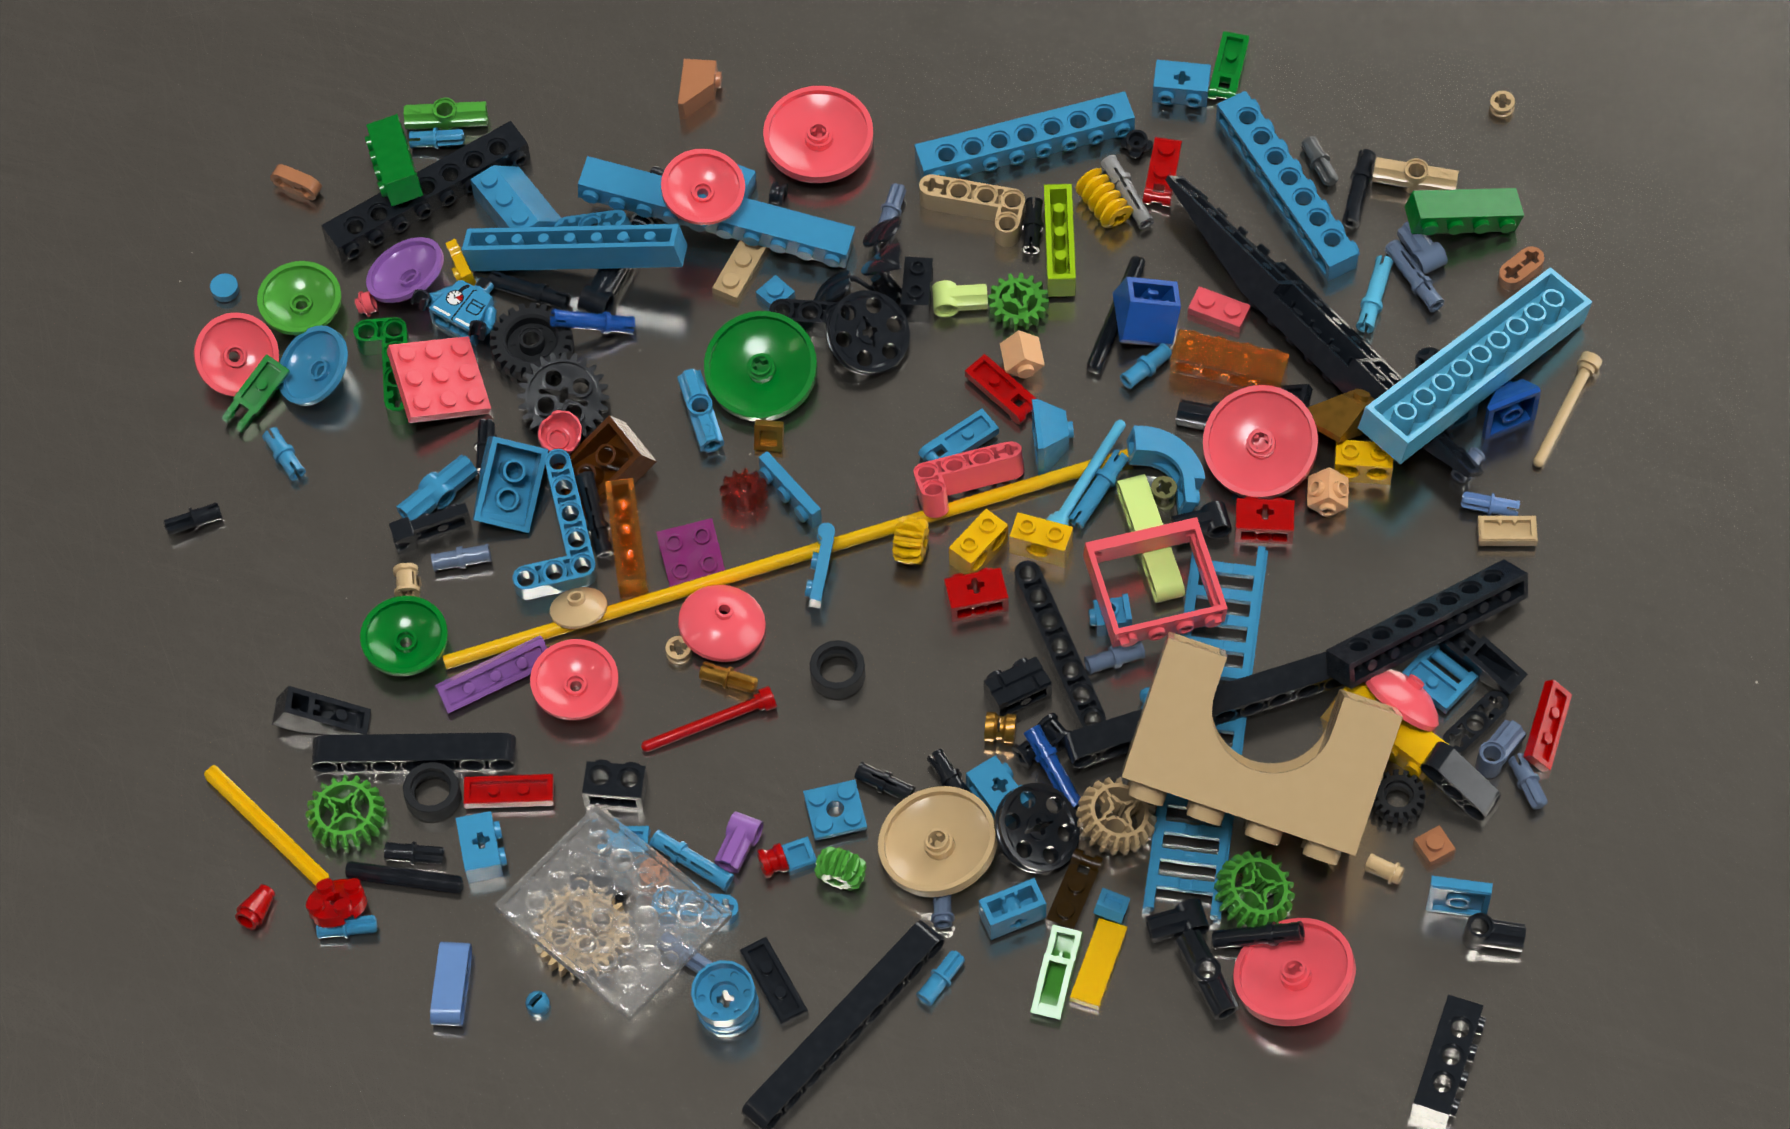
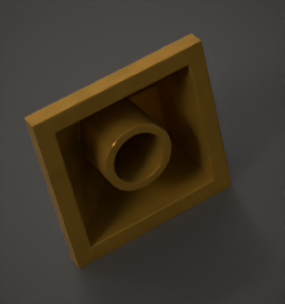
M1355 389L1307 408L1312 414L1317 431L1340 443L1364 434L1358 429L1365 407L1375 399L1370 397L1369 392Z

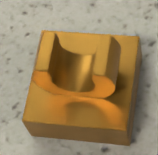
M756 419L754 424V450L782 452L784 447V422Z

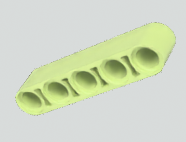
M1145 474L1116 481L1117 493L1130 532L1163 525ZM1171 547L1138 554L1156 603L1185 596L1183 580Z

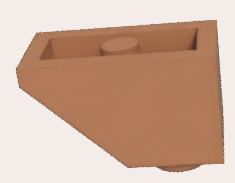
M684 59L678 98L680 119L688 118L715 99L716 88H721L722 72L717 70V61Z

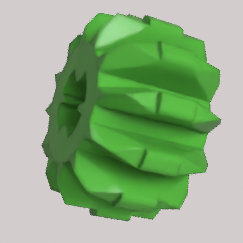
M830 846L822 849L815 862L814 871L816 877L821 879L823 883L841 890L852 891L858 889L866 875L865 870L867 866L864 859L859 858L858 854H853L849 850H843L840 847L834 848Z

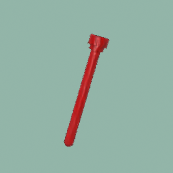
M769 686L761 688L757 694L753 695L754 698L642 742L641 748L644 752H650L756 709H759V711L764 709L766 712L777 708L774 695Z

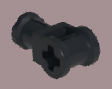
M1050 713L1037 725L1040 724L1051 746H1055L1059 752L1065 748L1062 741L1063 736L1071 731H1067L1061 725L1056 713ZM1028 740L1020 745L1015 744L1012 746V751L1023 767L1029 768L1036 755Z

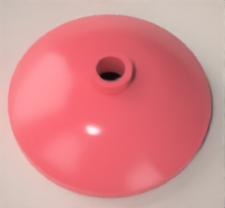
M693 149L679 154L667 165L662 175L661 193L668 209L678 218L692 224L711 225L728 219L739 209L745 194V180L739 166L727 155L712 149ZM705 194L707 197L700 198L698 197V195Z
M226 313L211 320L199 333L194 347V362L200 377L211 389L222 395L234 397L266 354L279 362V349L274 334L261 320L245 313ZM231 352L237 353L239 357L237 362H232L229 359Z
M711 585L693 592L682 604L678 618L679 632L685 644L697 655L717 662H732L750 655L760 645L766 626L765 616L758 602L745 591L728 585ZM720 611H725L728 614H722Z
M583 639L565 640L547 648L535 661L530 675V686L537 704L548 714L563 720H582L601 712L614 698L619 682L617 666L609 652L602 646ZM575 686L581 687L579 691L571 690Z
M1389 669L1365 682L1369 690L1380 702L1396 707L1402 714V719L1411 725L1425 731H1434L1439 725V717L1434 702L1423 688V681L1413 674L1407 676L1397 670Z

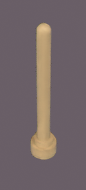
M1584 351L1578 359V374L1533 459L1535 467L1539 468L1544 465L1588 377L1593 376L1600 369L1603 361L1597 354Z

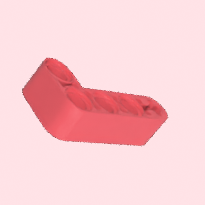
M1008 441L926 461L915 466L913 472L917 497L924 514L931 518H938L944 516L949 510L947 496L1014 480L1021 477L1025 470L1021 445L1017 442Z

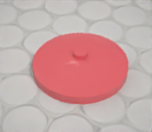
M808 86L788 93L771 108L763 128L764 146L771 162L785 175L808 183L832 182L850 175L867 159L873 144L872 119L863 103L852 94L831 86Z
M1269 385L1248 386L1225 397L1210 414L1203 434L1204 456L1213 476L1223 487L1241 497L1250 496L1258 499H1271L1290 492L1308 476L1318 454V431L1309 409L1292 393Z
M1311 918L1285 919L1279 921L1278 924L1302 921L1305 930L1303 941L1281 942L1277 946H1270L1269 944L1243 946L1234 965L1233 979L1239 999L1249 1013L1259 1020L1272 1025L1299 1026L1312 1023L1327 1016L1345 1000L1355 980L1356 963L1349 942L1332 925Z

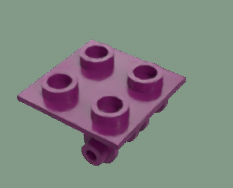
M712 518L656 532L658 546L662 554L670 587L725 570Z

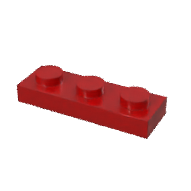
M1554 679L1544 683L1523 756L1541 772L1551 771L1572 694Z
M553 774L464 777V808L554 806Z

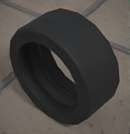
M841 640L828 641L820 645L811 656L809 663L811 682L815 689L825 697L833 699L847 698L855 694L863 685L866 676L864 656L850 642ZM843 657L853 662L855 671L851 678L844 682L835 683L827 681L822 677L820 672L821 665L830 658Z
M436 762L423 763L413 768L405 778L403 794L406 806L411 814L418 819L428 822L441 821L451 816L458 808L461 800L459 781L453 770L446 765ZM436 778L444 780L448 784L449 795L437 805H423L415 798V789L425 780Z

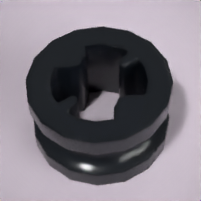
M774 181L770 189L768 203L771 205L778 204L779 207L784 208L788 195V184L784 183L780 186L778 182Z

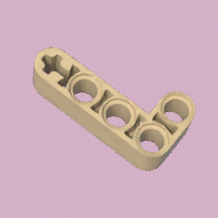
M934 174L926 175L920 180V203L925 209L994 221L997 244L1002 247H1012L1018 243L1022 230V221L1025 218V196L1020 190Z

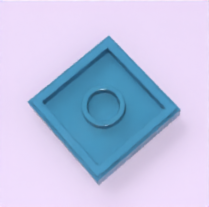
M1432 876L1426 910L1462 916H1471L1475 913L1487 914L1493 883Z

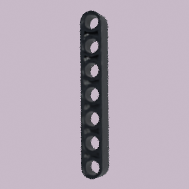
M1033 561L1020 562L1014 572L1015 590L1076 728L1085 727L1089 722L1098 723L1105 721V712L1040 567ZM1032 577L1033 579L1030 581H1025L1022 578ZM1039 600L1044 603L1041 605H1036L1032 602ZM1050 624L1055 627L1052 629H1046L1043 626ZM1056 649H1064L1065 652H1064V653H1056V652H1054V650H1056ZM1067 673H1074L1077 676L1069 678L1064 675ZM1083 697L1086 698L1087 701L1078 702L1075 699Z
M509 733L320 735L313 740L312 769L320 773L410 772L413 768L423 763L436 762L446 765L453 771H506L515 767L516 737Z

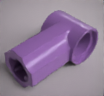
M735 811L728 822L726 837L714 860L715 864L729 873H739L751 846L754 847L761 836L764 822Z

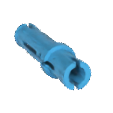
M1114 449L1103 468L1097 470L1095 480L1068 517L1069 522L1073 526L1078 524L1077 528L1083 529L1109 488L1115 486L1117 476L1129 461V458L1123 452L1118 455L1120 451Z
M660 829L654 833L650 840L649 846L670 857V861L674 864H682L723 891H726L731 885L734 874L729 873L691 850L686 842H678Z

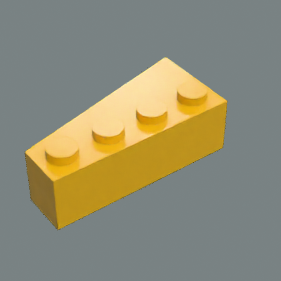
M1365 682L1352 689L1346 686L1342 688V690L1380 702L1369 690ZM1336 697L1320 717L1327 722L1329 721ZM1402 719L1388 760L1409 771V775L1412 776L1414 774L1423 781L1427 776L1420 768L1422 762L1437 742H1446L1432 731L1422 730Z

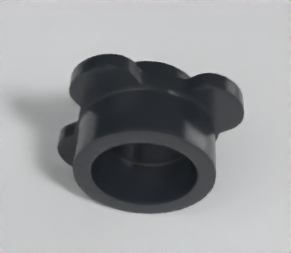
M1136 129L1130 131L1126 138L1121 139L1120 146L1126 148L1130 152V157L1136 159L1146 150H1151L1153 142L1148 140L1147 134L1144 131Z

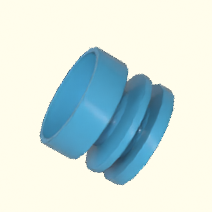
M719 960L707 964L697 973L692 982L691 997L699 1021L708 1032L719 1037H734L743 1034L753 1026L759 1015L760 1002L752 976L744 966L734 961ZM725 1000H730L729 1007L725 1008Z

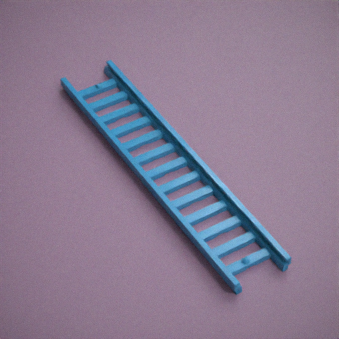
M1258 546L1256 566L1212 561L1216 575L1254 580L1252 591L1221 588L1225 602L1250 605L1249 617L1228 614L1226 615L1225 622L1215 626L1246 630V643L1191 636L1192 631L1181 634V636L1226 650L1228 655L1244 656L1242 669L1224 666L1220 680L1233 681L1253 674L1268 550L1264 546ZM1193 552L1191 555L1184 613L1196 611V598L1208 600L1204 585H1198L1200 573ZM1247 716L1216 726L1219 733L1234 735L1231 748L1240 755H1242ZM1167 793L1163 806L1157 805L1156 808L1157 822L1154 825L1155 831L1152 837L1142 914H1150L1154 910L1156 889L1213 896L1210 919L1213 920V923L1220 924L1222 911L1219 910L1223 902L1215 900V895L1218 891L1213 888L1214 884L1218 881L1216 878L1217 873L1222 869V865L1229 860L1234 815L1225 812L1222 828L1166 821L1167 808L1188 810L1186 809L1188 799ZM1164 834L1219 841L1218 855L1162 848ZM1160 861L1216 869L1215 881L1189 880L1158 875Z

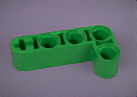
M398 317L362 320L354 326L353 330L358 351L368 356L382 355L384 403L388 419L395 425L407 424L408 419L398 386L394 384L396 380L387 354L389 345L410 343L406 323ZM396 401H401L400 407H397Z

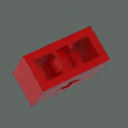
M1250 496L1237 498L1235 542L1292 545L1295 500H1287L1285 498L1258 499Z
M983 568L975 573H958L944 579V593L952 622L1009 611V597L1001 568Z

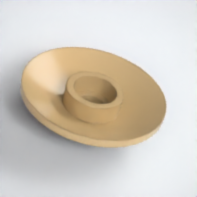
M579 587L570 589L560 594L552 602L550 616L553 622L560 627L567 629L584 628L596 623L604 616L607 610V600L602 592L594 588Z

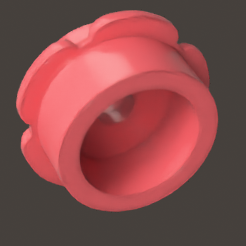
M360 291L358 298L355 299L356 308L360 314H366L367 317H371L372 313L378 311L376 299L372 297L369 291L364 293Z

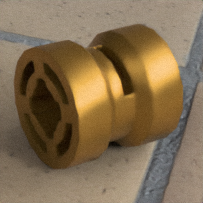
M987 712L984 741L993 742L996 739H1001L1005 743L1014 744L1017 715L1007 714L1005 716H998L996 712ZM998 723H1000V731H999V732H998Z

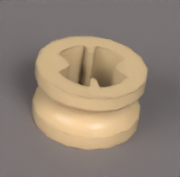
M1507 91L1495 92L1490 99L1491 112L1500 118L1513 114L1515 109L1514 96ZM1500 101L1506 102L1505 108L1499 107Z
M674 636L667 641L665 649L670 663L679 666L691 660L692 650L685 644L681 636ZM680 646L683 654L677 655L675 647Z

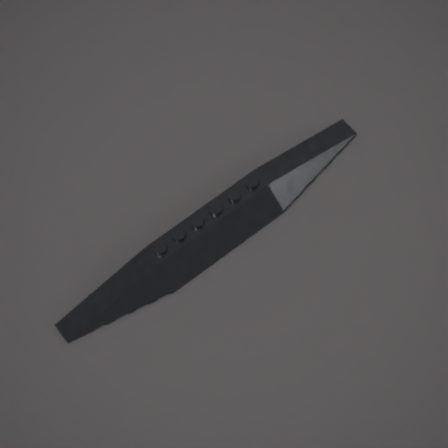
M1167 176L1166 182L1237 287L1248 298L1247 302L1256 310H1260L1267 317L1266 321L1272 327L1279 329L1285 335V340L1304 354L1303 357L1308 363L1317 366L1323 372L1322 376L1327 382L1336 385L1342 391L1341 394L1355 389H1362L1369 392L1370 397L1377 399L1403 379L1283 261L1279 263L1268 256L1271 251L1262 243L1256 246L1246 237L1249 233L1242 226L1236 229L1226 219L1228 214L1220 207L1216 209L1208 201V197L1183 176ZM1447 429L1422 447L1467 478L1479 477L1484 473L1464 448L1458 447L1453 442L1454 437Z

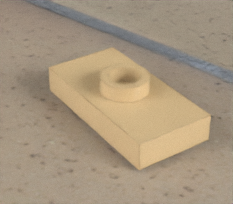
M1478 516L1477 518L1479 546H1537L1536 516Z

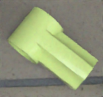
M943 280L936 282L932 286L933 312L939 317H951L956 315L958 311L988 309L986 284L956 285L952 281Z

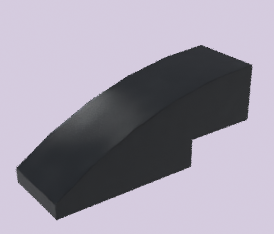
M1469 628L1438 644L1440 650L1468 672L1473 671L1479 676V681L1507 696L1528 675L1484 635L1479 638Z

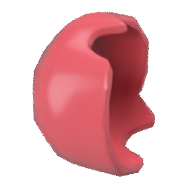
M553 411L539 426L538 440L541 447L548 449V453L554 449H562L570 454L581 441V423L578 417L569 411Z

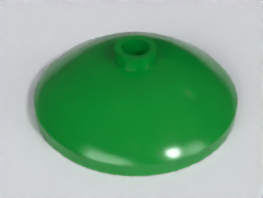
M398 596L378 604L365 618L360 632L362 651L369 663L379 671L394 676L414 675L430 668L442 656L448 641V628L441 611L431 602L415 596ZM404 643H411L409 647H402Z

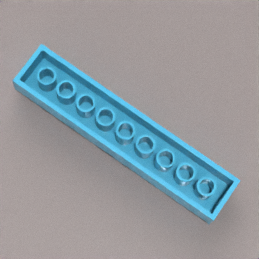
M1550 267L1367 405L1358 429L1399 464L1403 463L1582 325L1592 301Z

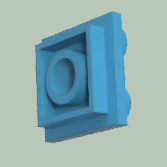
M856 780L803 791L815 841L867 829ZM833 807H839L843 810V813L838 817H832L827 812Z

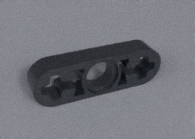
M1490 691L1485 694L1444 733L1442 740L1450 745V740L1456 742L1463 733L1464 737L1461 739L1460 747L1455 745L1453 748L1464 756L1506 716L1509 707L1507 696L1500 691ZM1490 703H1500V709L1494 708L1489 712V716L1486 715ZM1471 719H1478L1483 723L1484 727L1481 730L1474 731L1467 726V722Z

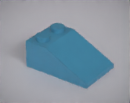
M489 436L481 463L473 520L529 533L548 449Z

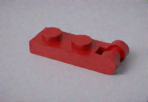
M1155 137L1143 194L1144 204L1151 205L1152 202L1162 203L1164 207L1171 206L1173 191L1165 179L1168 175H1177L1182 141Z
M983 354L965 370V377L1009 414L1016 424L1020 425L1026 420V415L1032 412V399L1037 398L986 354ZM1018 399L1023 402L1019 407L1014 403Z

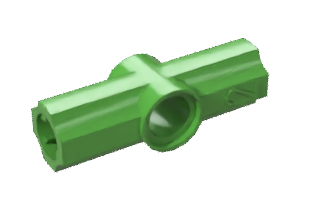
M444 97L436 100L434 104L404 106L405 130L435 127L438 130L457 129L458 127L487 126L488 124L486 101L455 103L452 99Z

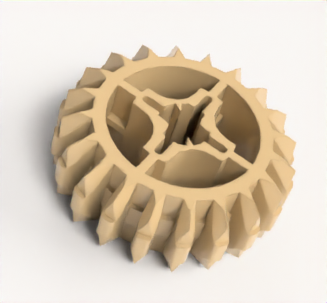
M1108 777L1103 783L1098 780L1094 783L1093 787L1089 786L1078 802L1079 807L1076 810V816L1079 817L1077 827L1084 828L1081 833L1082 837L1091 838L1090 846L1096 843L1100 845V853L1104 852L1106 848L1110 849L1111 856L1116 855L1119 850L1124 857L1130 850L1135 853L1139 850L1140 846L1143 847L1147 844L1149 837H1152L1155 831L1153 826L1157 822V817L1154 816L1156 806L1149 805L1147 802L1128 795L1131 781L1125 785L1121 777L1115 783ZM1097 803L1101 807L1102 817L1100 819L1097 818L1095 812V805ZM1133 814H1135L1138 824L1136 830L1132 827L1133 822L1130 818Z

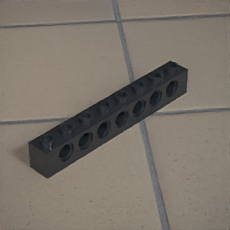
M509 121L418 171L417 176L423 196L391 206L388 196L383 198L380 192L322 224L321 227L325 241L341 263L348 259H353L364 250L381 244L393 234L404 231L411 224L420 219L428 218L438 209L451 205L456 199L467 193H472L470 179L491 166L519 167L530 159L528 143L512 121Z
M1505 559L1327 649V675L1349 689L1370 680L1374 676L1528 598V573Z

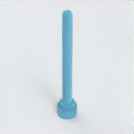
M1119 419L1114 423L1060 510L1050 514L1046 520L1069 526V515L1125 429L1126 424L1123 420Z

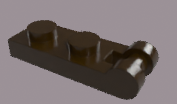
M1078 848L1074 850L1068 869L1046 917L1047 925H1057L1076 930L1099 877L1105 858L1095 855V857L1086 855L1084 850ZM1080 866L1090 869L1088 875L1078 872Z

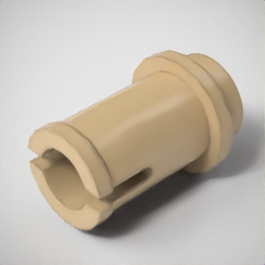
M1371 853L1365 864L1364 871L1388 880L1389 885L1393 883L1398 885L1403 877L1405 868L1401 867L1399 862L1394 864Z

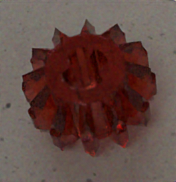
M745 467L743 473L739 474L733 469L732 477L724 476L723 485L719 489L722 496V505L728 507L731 515L739 511L742 518L745 512H750L755 516L756 508L763 509L765 506L764 500L768 498L766 480L759 478L757 470L748 474V470Z

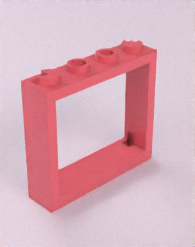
M1197 517L1085 543L1083 557L1112 647H1130L1138 641L1147 639L1151 641L1160 640L1168 635L1169 631L1186 634L1194 628L1203 626L1211 628L1225 622L1228 608ZM1189 542L1211 607L1119 628L1098 563Z

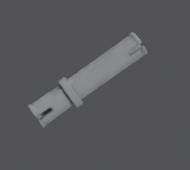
M1116 155L1105 157L1101 161V166L1115 185V190L1121 192V198L1127 200V206H1131L1134 209L1132 216L1138 228L1143 230L1150 227L1154 223V218L1131 183L1132 178L1130 174L1124 171Z

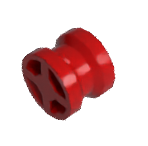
M780 843L774 844L772 849L757 850L759 863L766 879L772 877L775 872L780 871L784 873L789 871Z

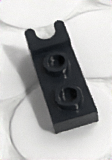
M466 503L449 505L444 510L432 514H423L411 521L408 517L389 523L398 554L418 549L417 544L472 526Z

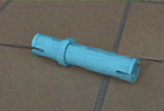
M1382 255L1376 257L1366 296L1362 298L1360 303L1362 310L1356 328L1365 333L1367 325V333L1374 331L1377 315L1383 308L1382 298L1391 267L1393 266V260L1388 256L1384 257L1383 263H1381Z

